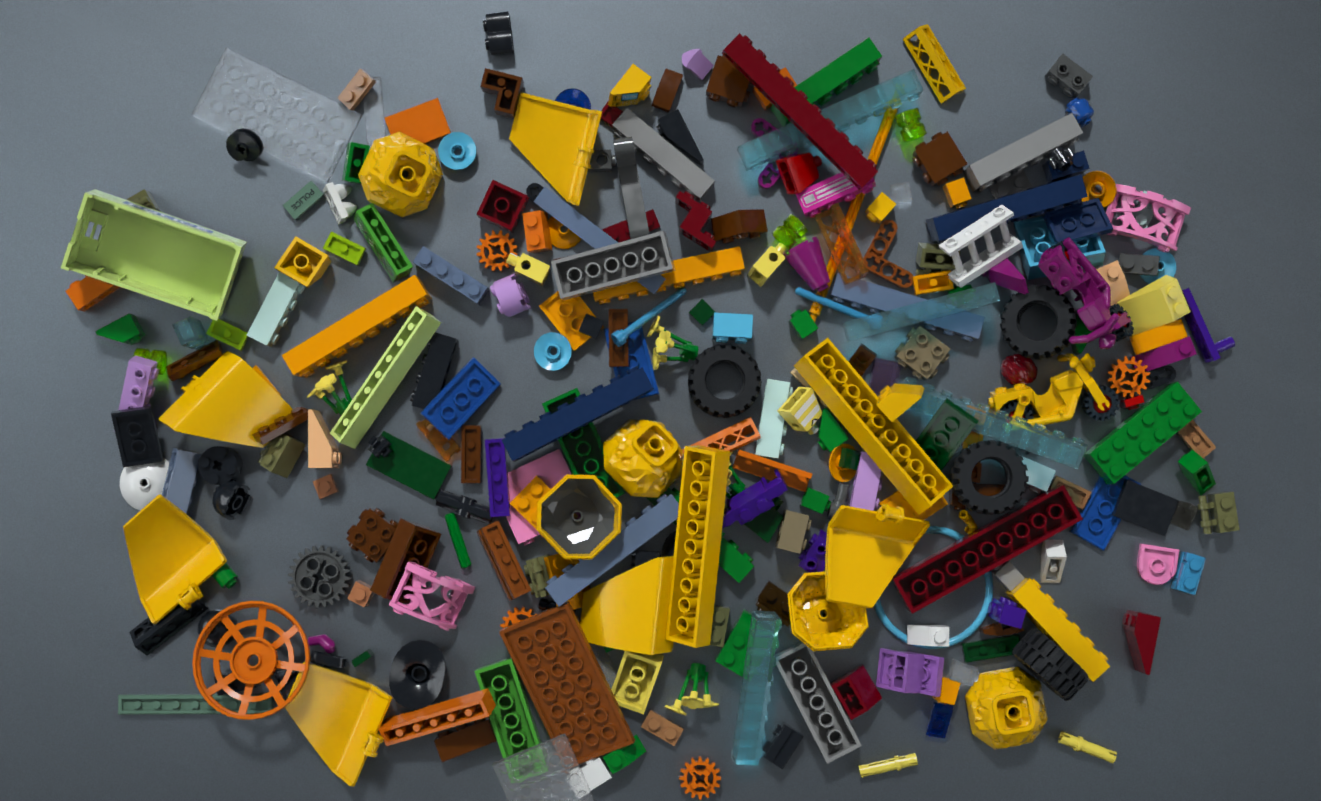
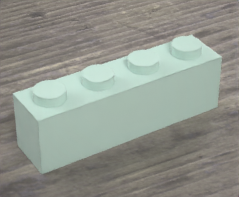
M279 271L247 336L269 347H272L273 344L275 345L280 337L278 333L281 327L284 328L289 319L287 316L290 310L293 311L296 307V298L299 293L301 294L304 291L305 286Z
M773 379L766 380L758 429L761 438L757 439L755 455L778 459L779 455L783 454L784 444H781L782 436L786 435L787 425H784V419L777 410L792 395L793 387H790V382Z

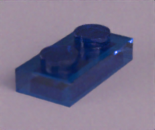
M933 702L926 727V736L945 739L953 713V705Z

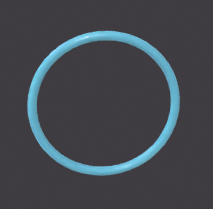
M930 526L924 533L946 535L956 540L965 537L955 530L939 526ZM991 570L984 574L986 592L978 617L965 631L949 639V647L970 637L985 620L988 614L989 603L993 599ZM879 598L874 605V609L882 624L895 637L907 643V635L897 629L888 619ZM912 645L914 647H919L923 649H941L948 647Z

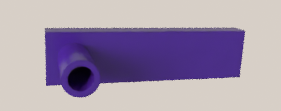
M1190 289L1182 290L1190 309V313L1184 315L1204 362L1208 363L1221 358L1220 353L1235 347L1234 339L1227 337L1214 343Z
M504 438L485 439L490 517L510 516L506 448L502 442Z

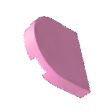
M1139 544L1137 571L1140 577L1147 583L1154 585H1163L1176 574L1179 549Z

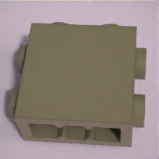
M918 326L916 329L913 327L906 336L909 338L906 343L903 344L901 342L896 348L895 352L897 354L894 358L897 359L896 363L899 366L913 371L912 375L920 381L922 379L924 381L928 378L932 379L938 372L936 368L940 362L944 364L949 358L948 352L950 348L923 327Z

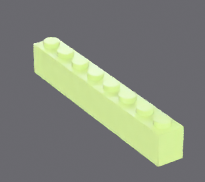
M417 306L414 308L331 430L330 434L339 443L356 449L440 326L441 322L433 315Z

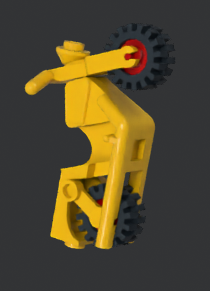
M1067 353L1058 355L1057 360L1059 362L1070 361L1069 366L1073 370H1067L1051 377L1049 380L1051 383L1050 388L1045 394L1037 395L1025 383L1015 384L1014 388L1009 389L998 387L995 388V391L989 392L988 406L989 409L996 413L998 427L1008 435L1017 437L1019 434L1024 435V432L1029 431L1031 427L1071 420L1074 416L1082 387L1086 391L1083 394L1085 397L1081 400L1083 402L1082 408L1089 417L1097 421L1111 419L1110 416L1116 415L1115 411L1119 410V407H1117L1120 404V401L1117 399L1119 397L1113 389L1104 385L1098 386L1090 376L1089 372H1092L1093 368H1095L1093 356L1086 353L1079 360L1077 356ZM1028 404H1031L1036 414L1032 415V411L1027 406Z

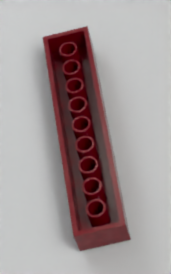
M1057 485L896 574L892 578V582L908 611L913 614L1083 520L1065 486Z

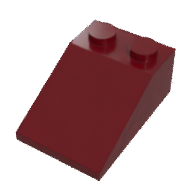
M1127 609L1122 623L1134 668L1136 671L1150 675L1161 617Z

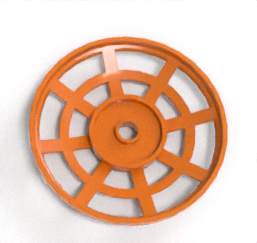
M264 601L239 602L223 609L206 624L197 639L192 661L196 686L210 706L232 718L255 720L279 712L295 699L308 675L310 648L302 626L285 609ZM259 608L258 620H246L234 625L228 615L242 609ZM267 609L282 614L291 621L293 626L284 632L277 625L266 621ZM222 621L228 631L219 640L215 651L203 649L211 631ZM248 626H257L255 637L244 638L239 630ZM265 627L274 630L280 637L273 643L263 639ZM297 632H299L303 641L305 664L294 663V649L290 639ZM233 636L238 644L231 653L222 652L225 643ZM283 644H286L288 650V662L278 660L276 650ZM253 655H256L259 659L255 666H251L249 663ZM201 657L213 659V669L217 683L209 688L204 684L202 677ZM220 660L230 661L232 673L225 678L222 677L220 670ZM276 668L286 669V674L276 686L271 678ZM292 671L303 672L297 688L290 697L284 700L280 690L287 684ZM236 679L246 683L244 694L241 695L235 692L228 685ZM264 682L269 692L259 696H252L254 685ZM223 689L228 695L241 701L239 711L234 712L223 707L212 695ZM273 696L278 705L263 713L246 714L250 702L263 701Z

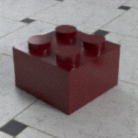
M492 180L476 215L482 220L514 233L529 198L517 190Z

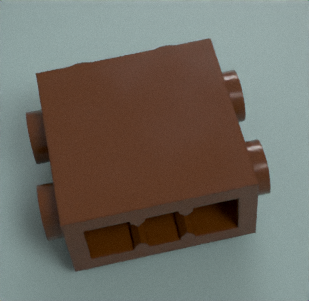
M718 55L707 86L706 96H709L708 99L719 102V100L727 102L726 104L730 107H742L743 102L747 103L750 91H747L749 84L752 83L724 55Z
M948 131L944 134L941 132L931 137L932 141L927 144L925 141L915 147L916 150L912 154L915 166L921 168L924 181L927 184L930 183L931 186L936 184L938 187L948 181L947 177L952 174L956 177L964 172L963 168L967 165L966 160Z
M377 507L376 509H365L359 516V523L352 525L348 530L347 534L349 536L346 538L350 542L348 545L355 551H362L365 554L364 558L371 563L374 561L376 563L380 562L384 557L398 525L393 519L391 521L384 517L386 514Z

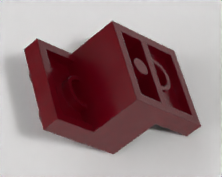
M679 191L675 204L689 212L679 227V233L708 252H712L716 245L715 237L707 231L702 233L712 217L711 207L702 201L701 203L695 201V197L689 192L685 191L683 193Z

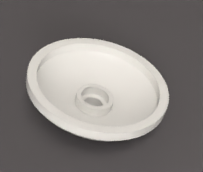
M163 458L162 462L124 467L120 476V490L125 501L133 508L141 511L159 494L162 495L170 462ZM144 479L147 480L146 486L142 485V481Z

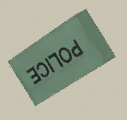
M310 181L282 206L297 220L325 195Z

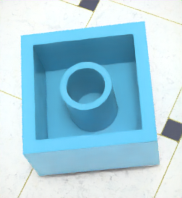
M714 312L712 339H716L717 343H727L728 340H735L736 344H746L752 338L753 315Z

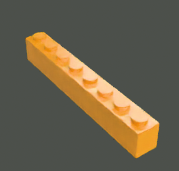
M740 246L673 260L676 271L661 274L666 280L656 293L666 291V287L674 286V289L685 287V283L701 284L704 283V279L708 278L715 281L722 279V276L730 274V277L741 275V271H744L745 267ZM635 281L594 292L593 296L595 303L599 302V305L610 303V299L618 298V301L629 299V295L645 296L648 295L649 290Z

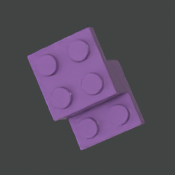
M880 648L876 687L902 693H921L940 697L944 657Z

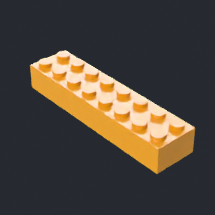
M413 275L284 353L282 357L294 376L301 378L304 376V378L313 375L315 373L314 370L318 367L324 368L331 363L330 360L336 356L341 358L348 353L347 350L351 347L357 348L364 343V339L368 337L374 338L381 333L379 330L384 327L390 328L397 323V319L409 317L416 306L419 308L427 306L432 297L421 279Z

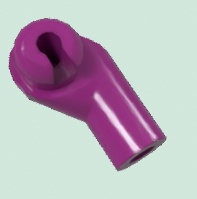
M322 634L308 637L309 646L320 645L325 649L326 653H333L335 651V642L328 635Z

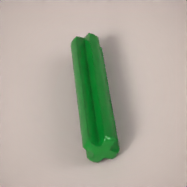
M455 513L446 514L445 520L461 568H467L471 566V561Z

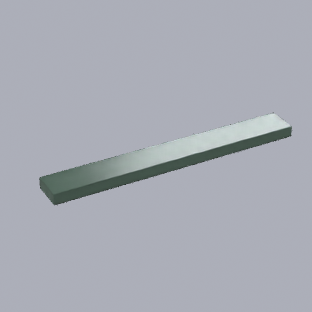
M201 694L118 695V715L222 714L210 706ZM228 694L212 695L223 707L234 712L239 711L240 700ZM252 694V696L262 695V694ZM273 696L263 701L250 702L246 714L263 713L273 709Z

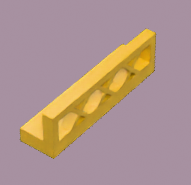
M928 24L919 26L903 38L940 103H944L954 95L966 90L965 85ZM915 35L920 40L919 47L913 46L910 41ZM922 52L928 54V63H924L922 61ZM932 68L937 69L939 72L938 80L932 78ZM941 84L946 85L950 91L945 97L940 91Z

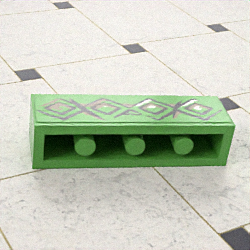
M371 203L357 210L354 221L393 283L409 275L413 266L375 205Z

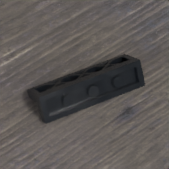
M197 599L188 610L178 604L172 613L163 617L155 626H153L148 617L129 632L135 648L148 656L209 609L207 604L203 600ZM145 630L143 635L138 638L137 634Z

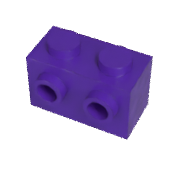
M820 529L818 534L814 533L808 542L810 544L808 549L802 550L798 556L800 559L798 566L809 573L823 572L825 569L826 532Z
M1001 596L1000 599L993 598V601L989 603L988 616L999 623L1021 629L1027 610L1018 606L1017 602Z

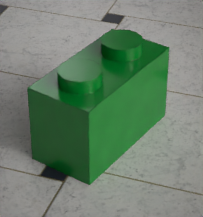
M354 142L348 143L342 181L361 184L358 174L369 152V145Z

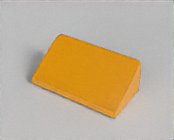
M951 270L913 276L914 294L920 295L954 289L953 282L948 276Z

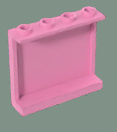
M557 449L507 473L509 502L536 476L552 489L566 474H571L561 449ZM510 504V516H506L518 544L523 543L525 546L534 542L533 537L541 534ZM575 512L578 515L576 519H579L581 517V514L579 512Z

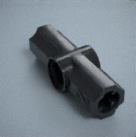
M441 490L438 494L436 506L453 511L455 514L468 519L473 518L480 522L491 524L493 517H490L489 506L478 503L477 500L463 495L458 496L445 490Z

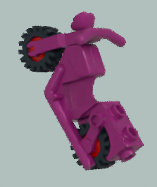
M1070 237L1044 251L1038 267L1049 278L1052 286L1059 290V296L1070 289L1075 292L1077 296L1074 300H1081L1084 304L1083 307L1077 310V313L1088 330L1093 331L1088 335L1072 336L1069 338V343H1090L1099 338V348L1110 349L1116 342L1133 334L1134 327L1131 326L1133 322L1130 316H1127V311H1124V308L1120 307L1119 304L1111 306V289L1109 284Z

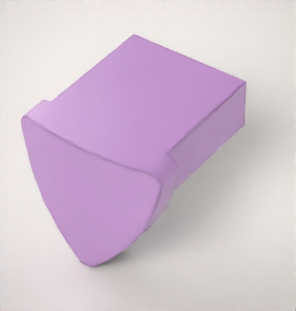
M692 49L682 55L683 65L700 80H703L714 66L702 54L700 49Z

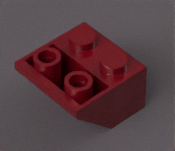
M863 664L830 683L851 720L871 709L882 699Z

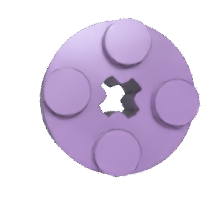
M516 273L497 280L490 286L493 296L498 298L499 303L497 307L500 313L508 317L531 308L527 304L530 301L522 282L518 284L516 280L519 278Z

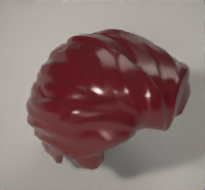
M1020 354L1007 356L1002 361L1000 367L1004 379L1013 386L1020 383H1025V385L1032 383L1036 380L1038 368L1034 361Z

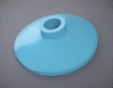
M452 132L441 140L438 147V155L446 167L453 170H462L473 163L476 157V145L467 134ZM457 149L462 151L460 155H455Z
M1152 248L1142 254L1160 256L1159 263L1162 264V268L1158 269V276L1140 275L1146 283L1150 284L1164 275L1174 277L1176 261L1170 252L1165 253L1157 250L1158 248Z
M546 333L535 343L534 357L537 363L546 370L555 371L562 369L571 359L572 348L570 342L560 333ZM552 348L557 349L556 355L551 353Z

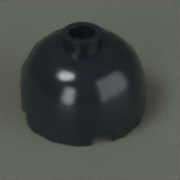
M238 481L222 483L213 492V508L227 520L236 519L233 516L237 513L241 515L249 503L250 495L247 493L250 488Z
M217 608L208 611L201 617L198 623L199 635L206 624L223 609ZM233 614L228 615L234 625L238 624ZM222 621L209 634L205 642L208 646L216 647L219 640L228 631ZM231 636L225 643V645L230 644L234 640V637Z

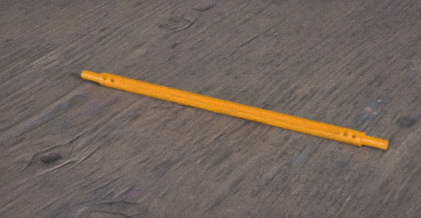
M901 83L897 84L892 100L888 102L868 159H871L876 165L900 105L899 100L905 87ZM863 192L855 195L856 198L851 201L826 267L830 282L827 284L828 288L821 292L817 291V295L827 297L865 196ZM813 301L809 313L815 322L817 316L821 314L823 305Z

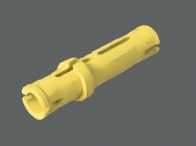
M1061 731L1059 734L1058 743L1073 748L1074 751L1085 752L1112 764L1116 760L1117 756H1114L1117 755L1116 751L1088 742L1081 736L1076 737L1064 731Z
M912 753L899 757L895 755L894 758L858 765L861 778L893 770L901 771L902 768L918 765L916 754Z

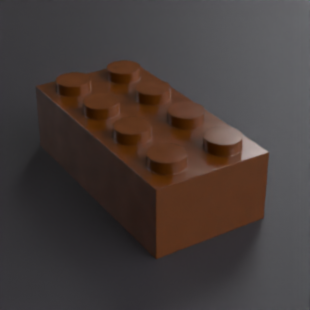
M400 518L370 591L385 599L392 600L405 572L407 562H415L427 568L441 533L427 526ZM412 572L406 585L412 586ZM403 590L398 601L409 604L411 600L406 599L404 596L406 594L414 595L413 591Z

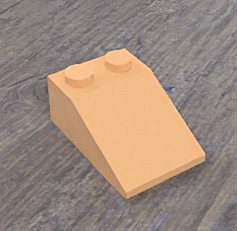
M1118 260L1096 269L1110 286L1111 306L1117 305L1118 301L1130 295L1126 278Z
M308 409V468H339V464L342 463V453H339V448L330 434V430L321 412Z

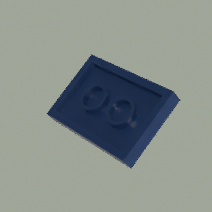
M1099 198L1049 211L1043 215L1055 244L1062 240L1064 241L1068 237L1076 243L1112 233L1113 231L1112 224Z

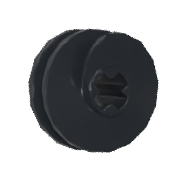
M245 128L236 129L226 140L227 151L236 161H254L262 154L264 149L260 137L255 132Z

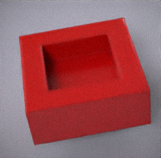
M1143 395L1120 400V407L1128 408V411L1139 408V404L1144 402Z

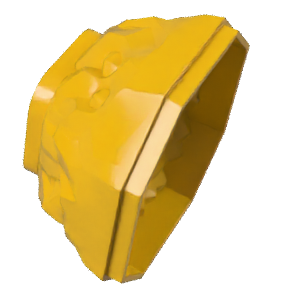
M399 131L373 141L358 176L367 201L403 218L428 208L443 173L435 150L432 147ZM404 170L408 172V177L406 178L402 176Z
M629 419L603 442L604 470L630 496L658 498L682 475L683 450L672 433L667 431L665 425L661 422Z
M825 571L804 573L787 594L792 634L812 651L853 648L869 627L865 607L826 600ZM820 611H823L826 616L822 617Z
M1018 666L980 673L965 695L972 734L994 750L1033 743L1048 721L1041 682ZM1013 708L1014 713L1008 714L1009 710Z

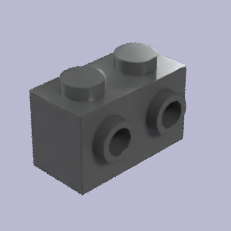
M1062 54L1045 74L1048 78L1047 80L1052 85H1058L1063 89L1062 91L1066 96L1073 97L1074 99L1093 77L1065 54Z

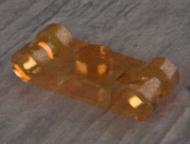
M426 418L422 421L419 420L416 423L417 427L446 462L451 459L454 453L461 451L460 446L452 437L448 440L435 427L429 431L427 426L431 423ZM449 443L451 447L445 450L443 446Z

